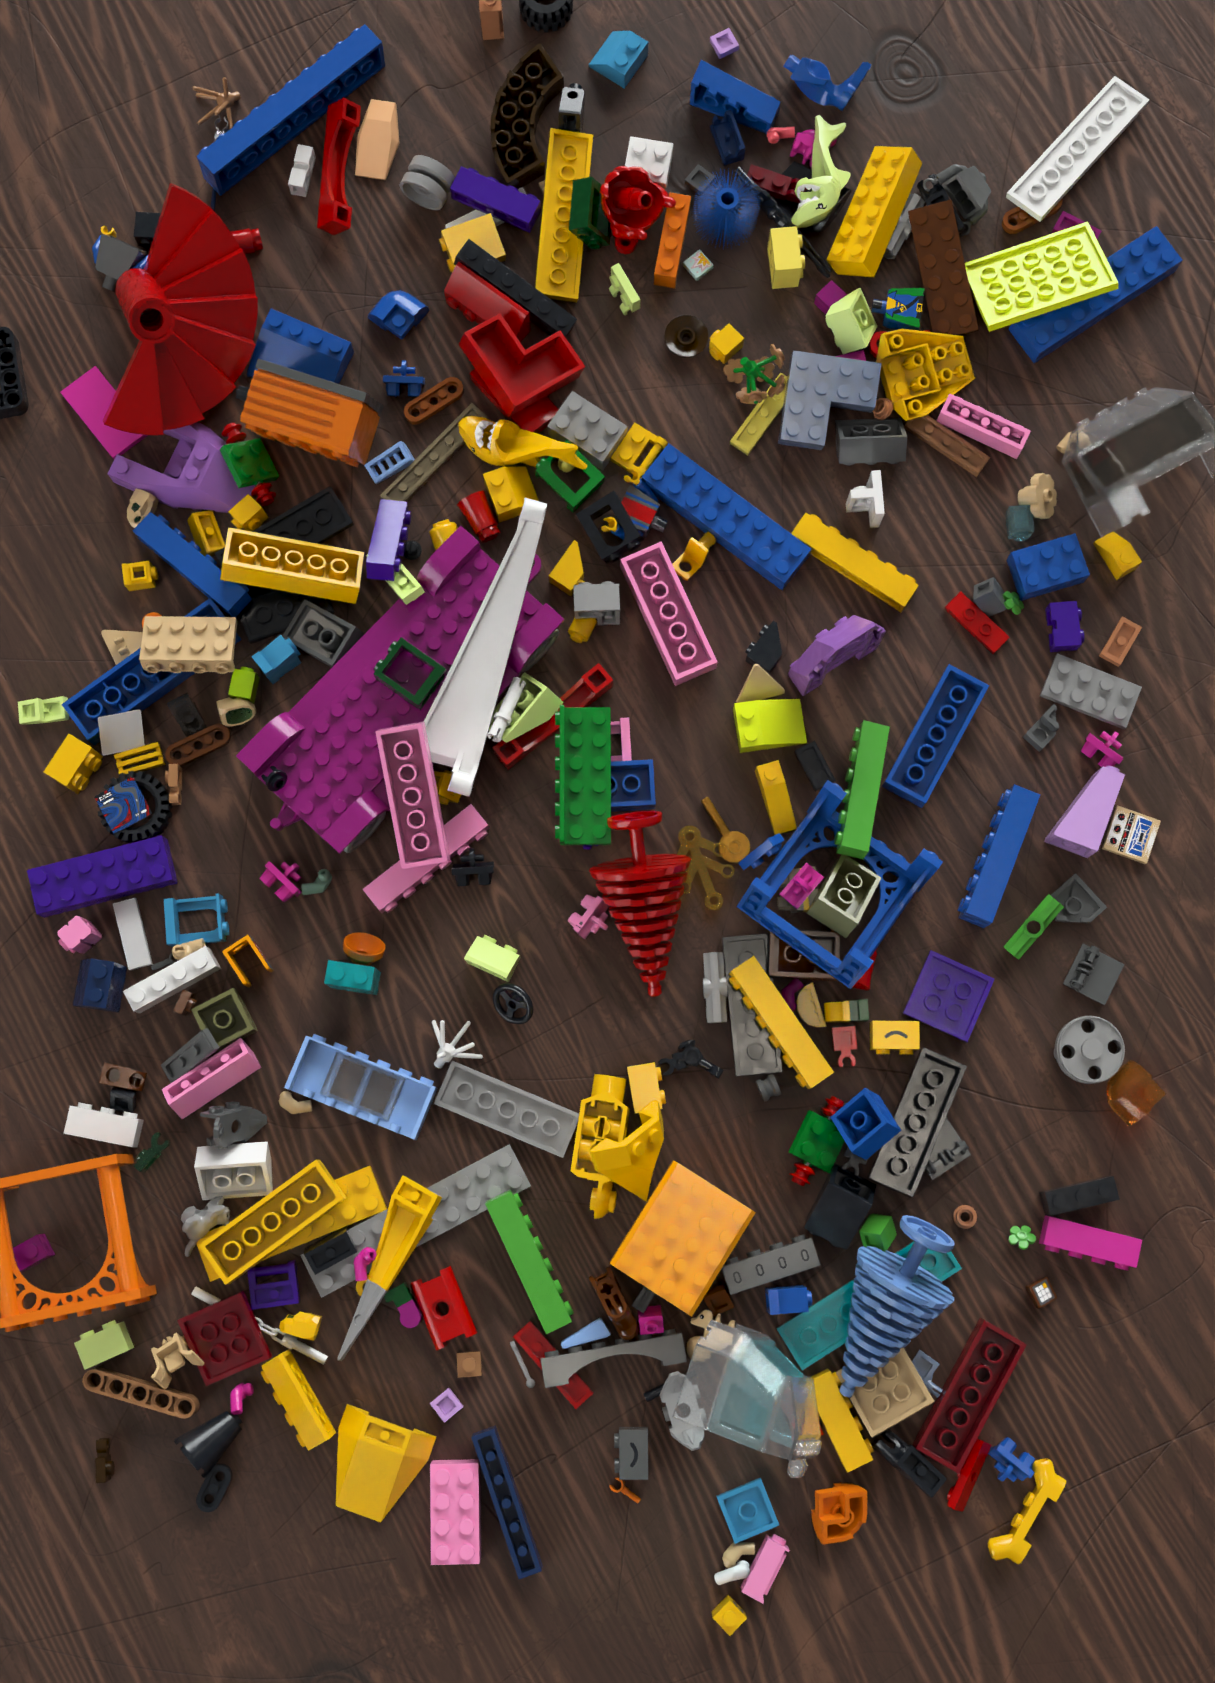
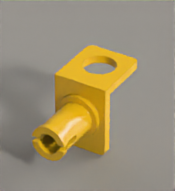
M706 532L699 541L692 537L684 553L672 564L676 573L684 580L688 581L702 567L709 553L708 549L716 542L713 534ZM681 562L689 563L691 571H682L679 564Z

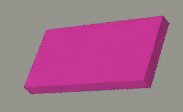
M94 366L60 393L110 456L115 459L117 454L121 456L148 435L133 434L104 425L103 418L116 391L99 369Z

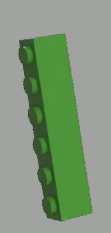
M863 720L859 728L856 727L852 740L856 741L855 748L852 747L849 755V761H852L851 768H848L845 781L848 782V788L844 792L847 794L842 800L845 803L844 810L840 811L838 818L841 828L840 831H837L834 844L837 845L836 853L864 859L869 852L889 726Z
M508 1190L486 1201L485 1205L545 1333L548 1334L571 1323L570 1315L574 1314L569 1301L564 1302L560 1295L564 1291L559 1280H553L550 1272L554 1269L548 1257L544 1259L540 1252L544 1248L539 1237H533L530 1231L533 1228V1224L528 1214L525 1216L522 1214L520 1207L523 1206L519 1194H513L512 1190Z

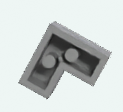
M605 581L601 584L581 582L578 585H574L575 619L597 618L598 625H620L619 584Z

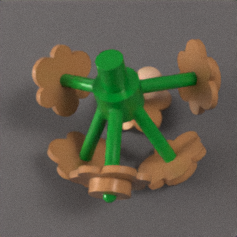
M774 344L770 345L771 357L764 356L760 360L757 359L755 361H750L747 357L735 360L729 359L728 365L724 366L723 372L727 375L728 382L741 383L743 380L742 375H746L747 387L742 388L741 391L736 393V398L740 399L741 403L758 404L767 398V394L772 398L775 394L779 395L785 387L784 375H780L775 381L771 380L775 365L770 362L774 361L781 369L785 360L784 353L780 348L776 349ZM756 378L757 381H766L772 386L768 393L766 391L761 392L756 388Z

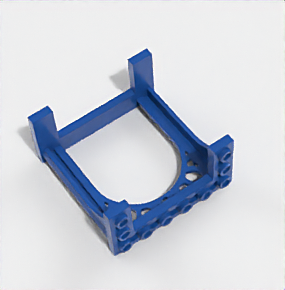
M827 780L807 810L808 814L761 878L756 877L737 908L851 989L873 964L874 961L870 957L916 891L919 892L939 869L943 861L934 852L927 851L924 848L910 864L902 855L891 851L884 842L876 840L871 836L869 852L863 860L875 874L881 877L878 884L880 892L878 908L844 959L841 961L766 907L802 857L819 848H837L834 840L829 841L825 838L823 830L825 827H828L834 832L835 836L837 831H840L841 824L838 823L840 813L835 810L847 793L838 784ZM818 836L820 842L816 843L812 840L816 839V837ZM876 863L880 864V865H881L882 867H884V868H883V869H880V868L876 865ZM891 872L898 877V880L893 883L886 882L883 879V874ZM886 888L896 889L895 891L891 890L890 895H888L885 891Z

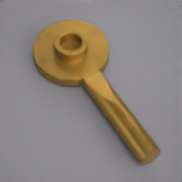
M704 798L701 800V803L722 835L718 846L721 857L730 863L740 862L750 852L748 838L738 831L730 832L710 798Z

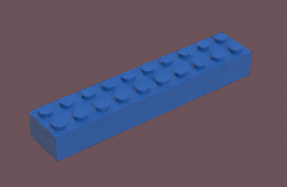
M365 24L353 30L348 38L338 42L330 52L320 56L316 63L311 67L305 68L293 81H288L279 92L270 95L265 103L255 107L243 120L237 121L228 132L219 135L210 146L204 147L197 155L204 179L220 196L327 113L328 105L346 98L384 68L385 60L382 41Z

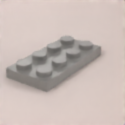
M1057 653L1040 696L1121 729H1126L1142 687Z

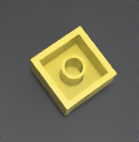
M797 226L770 229L767 250L772 289L798 287L800 278H803L805 257L801 255L800 248L803 247L802 234H798Z

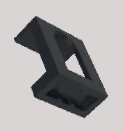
M615 491L610 492L576 514L601 559L606 563L616 562L622 557L621 554L627 550L633 551L641 545L640 542L644 541V538L638 532L623 506L620 496ZM611 509L625 533L623 542L618 546L607 545L593 522Z

